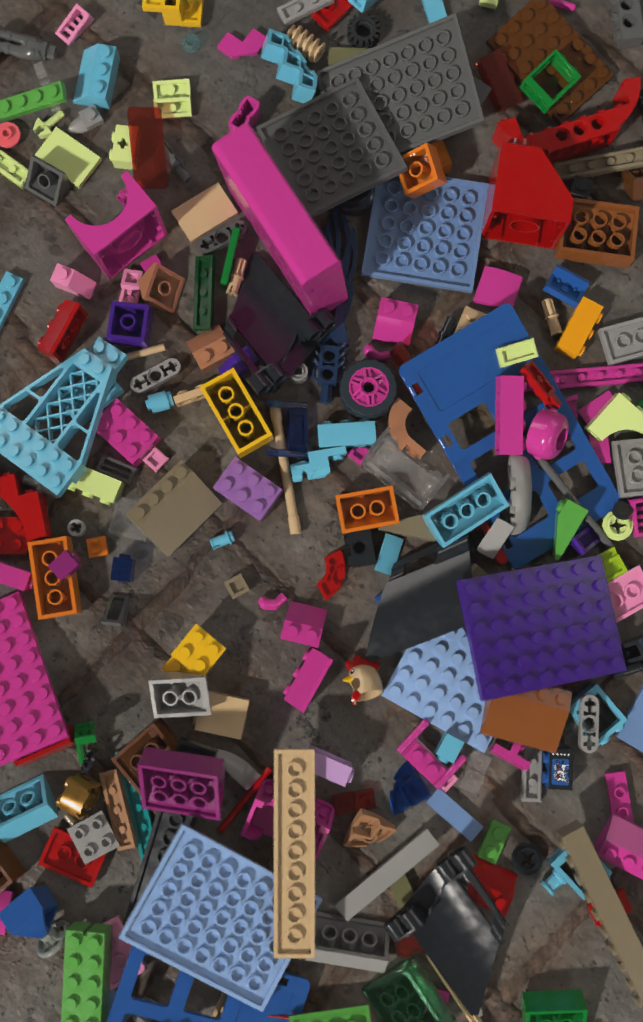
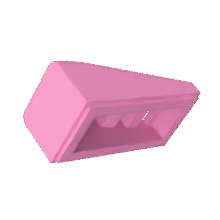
M76 3L55 34L70 46L91 25L94 18ZM75 20L79 22L78 26L73 23ZM70 25L75 28L73 32L68 28ZM65 30L70 34L69 38L63 34Z

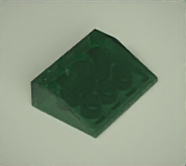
M415 955L397 963L361 989L382 1022H458Z

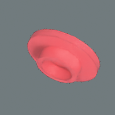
M11 122L1 123L0 146L4 148L16 146L21 138L19 128Z

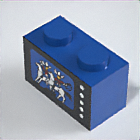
M558 747L556 753L543 751L545 771H542V783H544V786L548 789L572 790L573 749Z

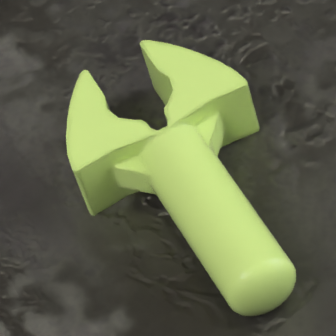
M59 110L47 121H41L38 118L33 128L35 134L43 128L44 131L38 134L40 139L48 138L52 133L51 127L65 116L64 112Z

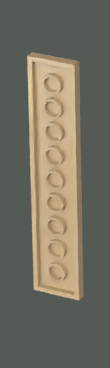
M274 748V958H315V748Z

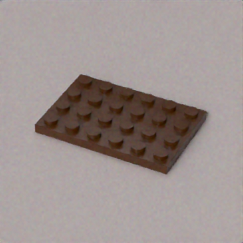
M549 0L529 1L485 43L521 84L555 49L566 57L571 66L577 68L582 76L580 80L547 112L558 125L567 120L615 75ZM551 64L534 79L552 99L569 84Z

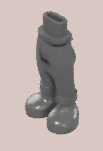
M0 24V55L1 52H4V54H11L25 60L42 61L43 59V61H47L49 59L55 61L57 46L50 45L49 41H43L36 36L9 29L6 31ZM9 42H14V43H18V44H21V45L11 44V43H9Z

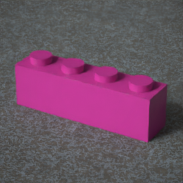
M524 376L496 377L495 455H523V451H525L526 442L523 439V431L526 429V421L523 420V412L526 411L524 392H526L527 383L524 380Z

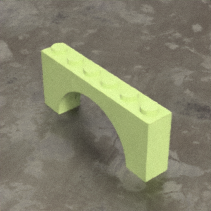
M615 393L584 428L599 441H603L610 434L620 430H633L643 434V408L638 405L635 407L630 402L632 399L625 393Z

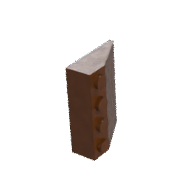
M159 718L112 757L111 760L141 796L137 764L145 747L175 751L179 739L165 721Z

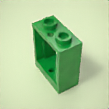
M555 49L523 80L519 88L546 114L577 84L582 76L577 68L571 66L566 57ZM549 64L569 83L553 99L534 80Z

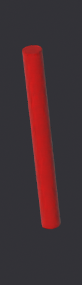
M267 765L259 779L247 790L220 824L218 829L224 833L257 792L261 782L267 779L273 772L271 767Z

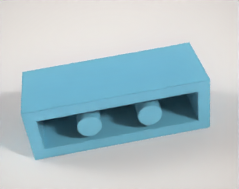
M363 418L359 419V422H352L351 420H341L340 423L335 424L332 421L321 422L318 425L319 450L346 446V448L376 447L375 421Z

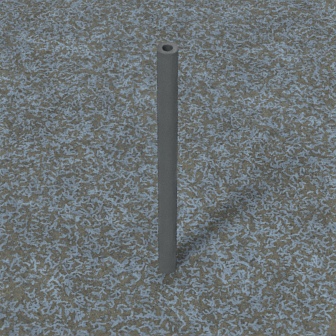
M546 459L537 460L564 496L583 506ZM587 513L584 518L585 522L607 549L614 546L612 541L591 515Z

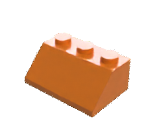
M393 485L335 495L342 534L400 524Z

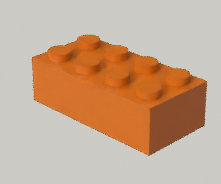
M62 536L27 542L38 620L81 614L82 606L77 572L66 581H60L48 567L65 550L73 551L72 538Z

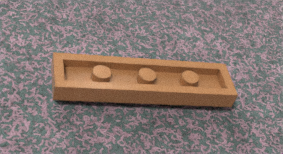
M118 768L101 772L99 777L112 829L120 844L117 849L121 851L135 848L139 844L121 772Z

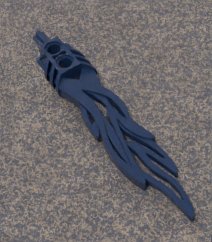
M335 206L333 214L336 232L335 249L329 221L325 226L324 237L326 240L328 239L331 248L340 260L341 235L338 225V209ZM343 213L342 223L346 236V247L341 266L349 300L345 309V302L336 307L335 319L338 323L321 340L312 352L314 357L311 356L310 359L313 363L312 379L317 381L318 387H321L320 403L324 405L331 404L332 388H337V383H340L343 377L345 366L348 364L346 357L349 354V349H346L350 345L344 321L349 313L354 294V285H351L357 264V239L355 229L349 230L346 215ZM351 251H352L353 261H352L351 271H350V274H349V276H348L349 267H350V261H351ZM331 339L335 346L325 344ZM332 354L335 358L328 361L325 359V356ZM316 369L318 370V378L315 377ZM329 372L333 374V377L325 379L323 375Z

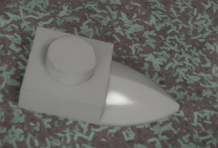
M95 104L79 111V116L71 122L67 132L74 134L84 133L103 124L104 121Z

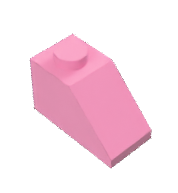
M57 263L50 279L56 288L88 300L91 299L97 282L80 272Z

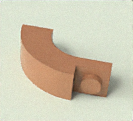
M397 397L388 416L387 428L389 437L400 453L406 447L408 449L407 453L411 457L421 459L426 450L408 435L405 427L406 418L411 413L412 408Z

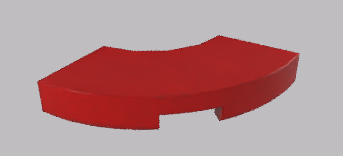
M342 549L324 558L326 573L322 580L317 583V586L325 601L338 591L344 580L346 563Z

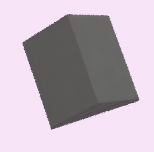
M34 154L31 155L25 189L52 205L58 206L72 183L65 172Z

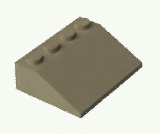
M180 460L125 515L169 558L222 503L201 479Z

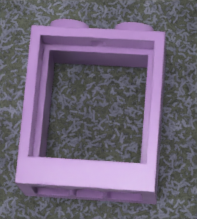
M311 744L308 745L307 748H315L316 775L344 787L347 782L351 783L355 773L352 762Z

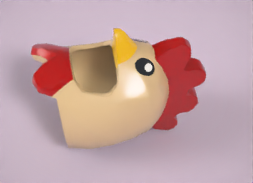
M359 655L354 656L353 661H346L345 665L349 673L343 678V682L350 683L353 688V705H356L357 701H367L382 694V682L377 672L380 665L379 662H370L366 657L362 659Z

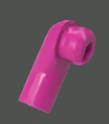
M372 344L364 346V355L368 359H375L379 362L390 360L389 351L378 352Z
M281 592L275 599H267L265 596L260 597L258 604L263 610L274 611L288 599Z

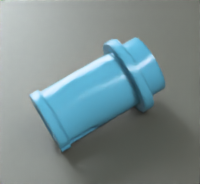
M227 530L224 534L209 539L213 550L227 544L232 545V542H235L232 531L228 532Z

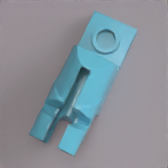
M346 446L308 452L309 461L303 460L290 464L293 483L303 481L304 473L307 475L308 480L328 476L330 474L328 459H332V461L343 460V456L347 455Z

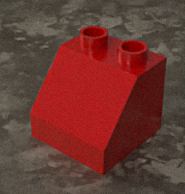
M512 138L508 143L502 142L489 175V188L481 238L554 249L571 222L574 199L542 148L531 146V142L524 138Z

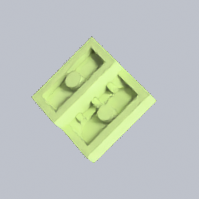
M190 79L152 81L155 119L192 117Z

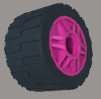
M375 359L359 360L353 365L351 364L343 373L340 381L339 394L343 408L350 416L358 420L365 418L374 421L382 418L390 411L398 392L396 376L390 367ZM369 388L372 392H366L364 389Z

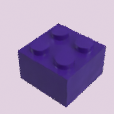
M112 301L106 336L108 341L112 345L149 348L154 314L150 305Z

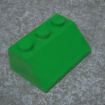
M582 989L522 992L521 1010L523 1022H587L588 1009Z

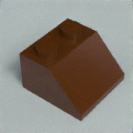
M3 841L0 842V895L27 872Z

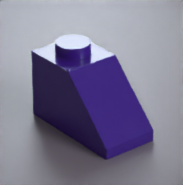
M250 346L243 347L242 350L257 367L259 360ZM237 353L232 354L218 369L220 374H223L234 367L239 378L250 372Z

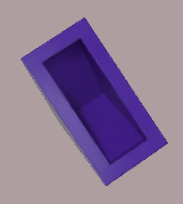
M587 526L574 534L568 546L575 556H581L601 540Z

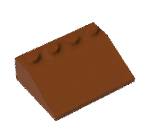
M573 198L571 222L555 246L554 259L628 269L635 259L640 207Z
M548 687L485 701L480 733L556 753L570 712L572 692L556 687Z

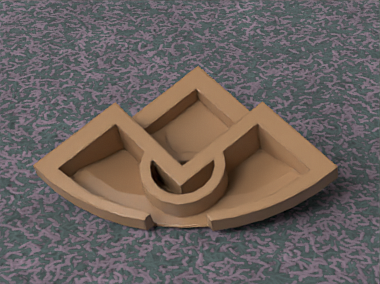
M361 808L348 828L343 846L365 847L368 845L367 843H372L376 840L379 843L390 837L397 828L385 818Z

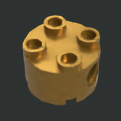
M81 773L76 774L74 777L69 776L64 784L66 789L58 797L56 805L62 811L83 820L88 815L85 813L87 809L92 810L101 792L99 787L102 785Z

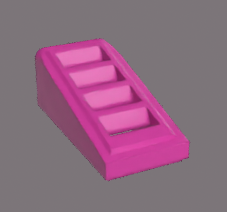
M643 496L626 498L627 503L633 508L631 515L633 536L635 538L642 537L643 529L638 530V527L643 526V521L638 522L637 519H642L643 513L637 514L636 511L643 510ZM636 503H642V506H636Z

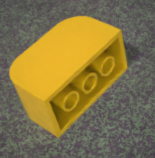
M234 367L200 386L203 395L240 459L274 440L271 431Z

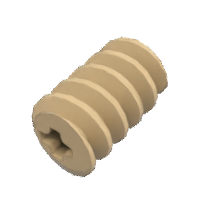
M295 24L292 25L287 32L288 37L291 39L290 44L295 50L298 49L304 58H308V61L316 63L323 55L326 43L323 42L319 45V38L313 41L314 34L307 37L309 32L307 29L301 33L303 29L301 25L297 29Z

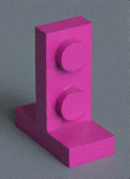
M511 742L508 749H505L495 743L492 744L489 750L490 753L523 771L528 770L531 762L517 755L522 753L525 745Z

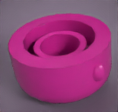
M555 408L540 410L534 417L527 434L526 450L528 454L533 455L536 460L555 458L564 448L568 438L569 423L567 418Z

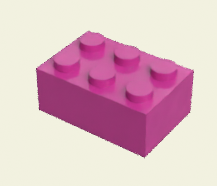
M117 398L102 413L96 431L135 467L143 461L142 459L154 446H157L162 441L155 432Z

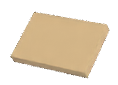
M218 182L171 211L191 244L238 215L237 210Z

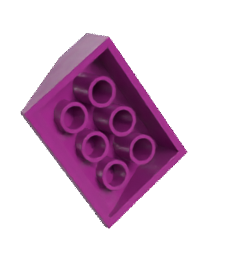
M145 747L137 764L143 809L221 820L225 780L223 758Z

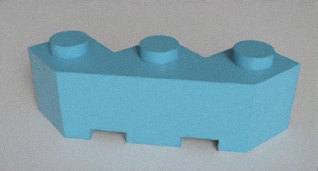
M269 28L263 42L261 58L278 64L276 79L293 84L292 100L301 103L311 100L316 92L317 74L314 70L311 71L306 65L307 61L299 50H295L290 44L291 39L287 34Z

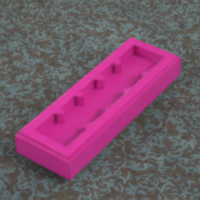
M625 771L604 773L611 814L613 812L634 823Z

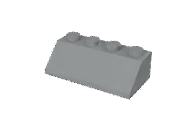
M316 911L315 958H305V960L385 973L388 963L390 935L383 927L385 922L354 917L346 921L341 915Z

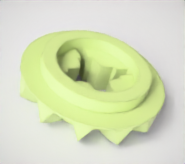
M611 511L603 518L601 527L609 539L620 541L626 539L631 534L633 522L631 517L627 520L618 519ZM615 520H617L618 524L624 525L618 528V531H616V528L610 527V525L616 522Z

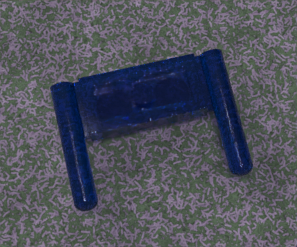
M267 400V407L288 409V449L268 448L266 455L307 458L308 403Z

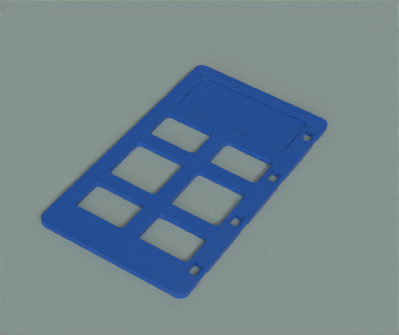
M503 304L400 366L399 375L441 444L464 487L479 479L471 466V462L495 447V431L466 449H461L449 428V423L481 403L487 406L495 420L496 377L522 376L519 371L527 362L533 360L555 388L554 393L562 402L557 411L567 418L569 423L568 435L575 446L574 450L554 461L550 466L560 475L582 461L585 463L596 483V487L577 499L583 507L589 510L588 513L595 521L611 512L614 504L621 501L616 488L539 352V357L500 368L495 349L531 339L512 305ZM416 382L423 391L419 395H417L412 387ZM543 402L523 413L526 428L531 425L537 413L546 408ZM447 434L453 443L448 447L442 438ZM526 448L521 456L526 457L530 461L532 491L537 493L548 516L515 537L509 535L508 540L512 546L506 549L504 544L502 545L507 561L514 568L522 567L553 548L555 513L557 511L555 508L558 504L548 485L552 479L544 469L538 468ZM509 489L502 493L507 503L510 501L511 490ZM499 513L486 521L489 527L492 526L498 516L501 518ZM584 519L576 533L589 526Z

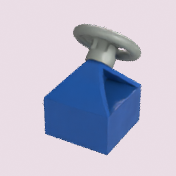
M47 886L29 887L0 911V919L10 935L39 938L37 954L41 958H49L65 944V930L70 926L65 920H59L52 924L59 905ZM62 926L64 932L57 933L56 928ZM59 941L51 950H49L52 945Z

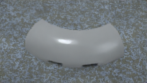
M510 455L507 470L511 493L510 501H508L506 522L514 526L510 535H517L525 531L529 525L532 504V477L530 461L521 455Z

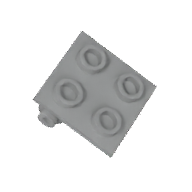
M102 810L67 828L84 864L120 846Z

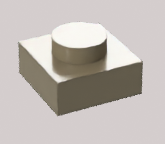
M241 573L224 582L233 600L250 591Z

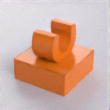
M106 536L86 539L89 558L110 555Z

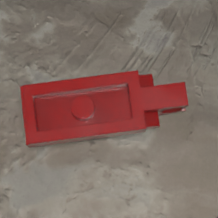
M533 360L527 362L519 371L524 376V380L533 388L534 393L540 397L547 409H558L562 402L555 395V388Z

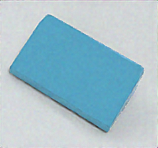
M388 533L385 534L374 568L375 571L391 575V569L394 563L397 562L404 539Z

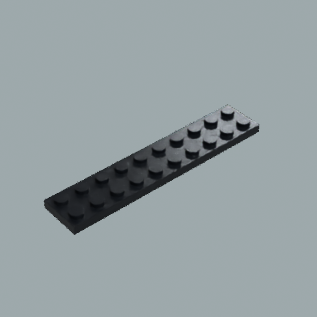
M184 737L179 738L175 750L176 752L217 757L218 754L217 749ZM157 811L124 919V925L181 823L195 829L198 817Z

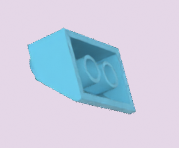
M98 43L84 50L73 99L74 104L86 106L95 104L97 108L110 110L120 62L116 46Z
M43 774L0 795V839L4 843L58 817L56 800Z

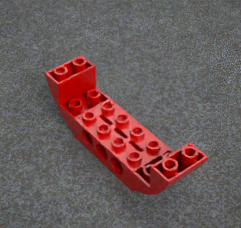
M629 77L622 81L612 99L614 104L612 109H602L590 116L583 115L575 121H565L557 127H547L539 133H528L524 137L516 117L510 119L503 118L497 123L492 142L500 149L502 142L508 143L512 138L527 139L531 142V146L542 148L551 164L608 147L635 108L641 89V77Z

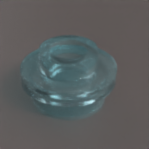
M187 34L182 40V47L188 53H195L200 48V40L194 34Z

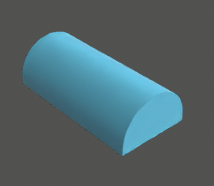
M488 472L424 513L422 517L433 537L445 548L507 508L509 504L492 474Z

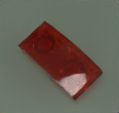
M373 788L332 795L333 807L337 816L355 811L358 812L361 808L366 810L376 808Z

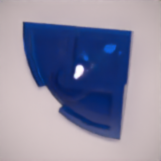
M409 761L405 762L396 772L393 778L396 780L394 789L390 790V804L394 815H398L432 797L416 768Z

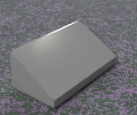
M498 516L476 550L493 559L514 529V526Z

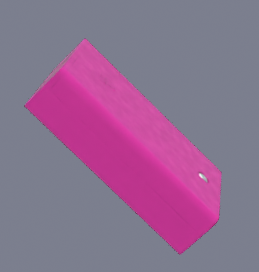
M246 122L216 141L212 145V151L230 193L310 316L312 313H317L324 308L331 311L348 299L341 261L250 124Z

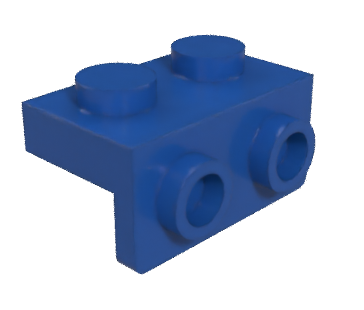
M558 264L550 275L543 291L576 308L590 285V281Z

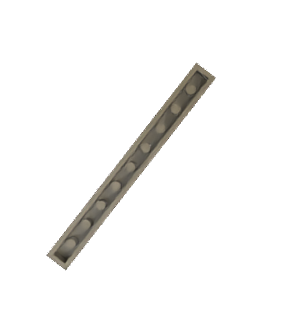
M575 820L556 830L559 837L556 841L561 850H565L567 854L565 859L570 868H574L576 872L574 878L579 886H583L585 891L582 894L587 903H591L593 907L591 912L596 921H600L602 925L599 929L604 938H608L610 942L608 947L613 956H617L619 960L616 962L622 974H626L627 979H625V982L629 989L634 991L636 996L633 998L641 1009L643 1007V947L584 826Z

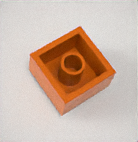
M425 143L402 155L408 171L399 175L405 196L415 199L447 183L435 146Z

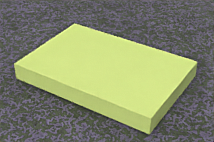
M55 127L35 154V156L65 172L70 182L79 189H81L102 161L101 157L57 127Z

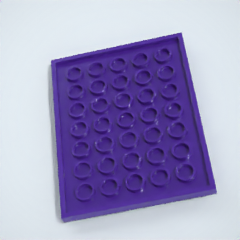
M601 555L456 581L480 701L627 671Z

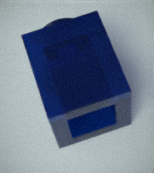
M119 554V557H113L110 580L133 583L136 560L131 559V555Z

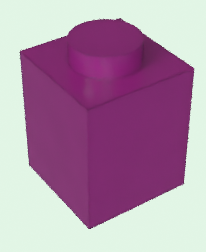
M65 550L48 567L60 581H66L83 565L80 563V556L75 551Z

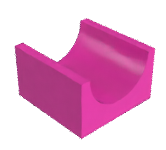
M128 171L121 175L127 188V202L123 211L116 219L103 225L93 226L79 222L72 215L65 218V221L82 247L109 280L168 235L157 206Z

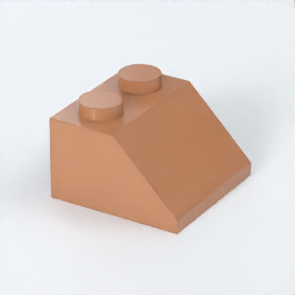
M219 324L214 326L213 330L205 331L186 341L204 375L223 365L235 353L233 347L223 335V330Z

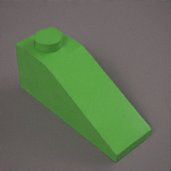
M567 497L564 500H560L555 508L557 511L555 513L553 557L558 561L589 511Z

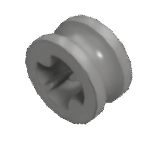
M78 519L71 520L67 526L70 535L75 537L83 536L87 528L86 524ZM74 524L81 525L82 528H79L81 530L79 533L72 530V528H75L73 527Z

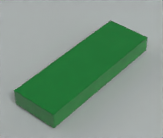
M233 227L220 285H228L240 234V228Z

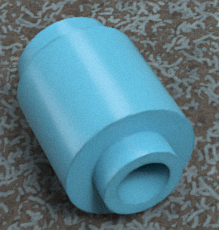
M161 391L148 395V400H145L148 411L152 410L153 414L168 410L171 406H174L170 391Z

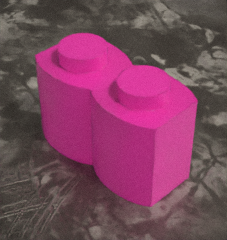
M249 95L243 98L239 104L238 111L229 120V132H232L246 122L253 127L259 121L261 115L259 101Z

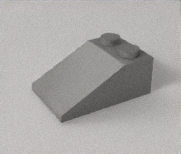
M174 671L157 672L149 679L154 718L212 715L207 676Z

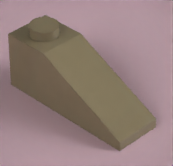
M422 515L399 520L400 524L378 527L377 530L429 542L436 541L426 526Z

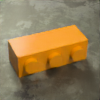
M583 296L553 350L572 360L577 356L581 357L586 348L584 346L586 339L590 340L595 331L592 329L594 324H598L603 316L601 311L604 306Z

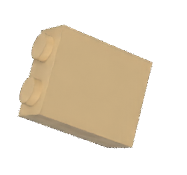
M209 690L212 715L194 716L193 724H195V730L241 740L250 699Z

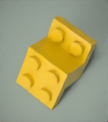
M143 0L142 9L148 12H161L165 25L201 28L204 0Z
M196 623L171 653L172 657L163 666L162 670L165 672L175 671L207 676L227 648Z

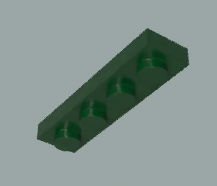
M214 255L195 256L193 330L195 331L213 330L216 263Z

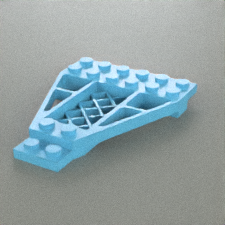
M98 337L89 350L82 349L1 403L0 454L61 498L71 483L76 484L87 470L85 466L109 390L115 383L118 372L129 357L101 337ZM87 375L94 380L87 381ZM58 376L44 396L40 397L34 393V391ZM82 376L83 382L75 384L74 377ZM96 385V389L92 393H88V387ZM83 388L84 395L76 396L75 389ZM71 390V398L63 399V392ZM31 394L38 399V403L24 421L19 420L8 412L10 407ZM84 400L85 403L82 407L77 409L76 401ZM72 403V410L64 412L63 404ZM59 406V413L52 414L51 407ZM95 409L89 430H86L82 425ZM73 415V419L68 424H65V417ZM60 418V425L53 427L52 420ZM47 421L48 428L40 430V422ZM81 429L87 434L79 460H75L63 450L77 431ZM61 430L60 436L54 439L53 432ZM48 433L49 440L43 437L42 434Z

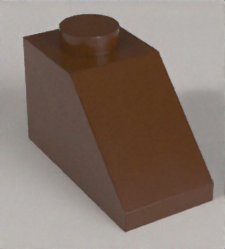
M643 167L620 171L626 195L632 201H643Z

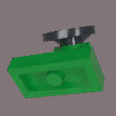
M94 721L74 724L79 765H82L80 773L86 775L92 767L98 752L97 749L92 748L86 753L85 744L96 742Z

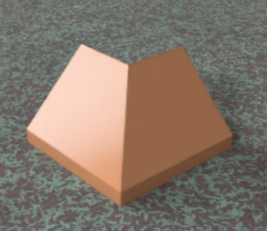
M154 262L138 280L145 304L150 305L152 308L174 313L185 278Z

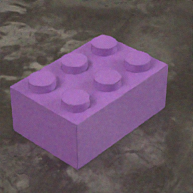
M236 456L213 486L215 491L261 523L283 493L279 486Z

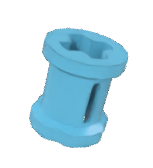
M555 869L552 870L553 873L545 881H540L551 896L555 895L554 892L562 884L565 885L567 883Z

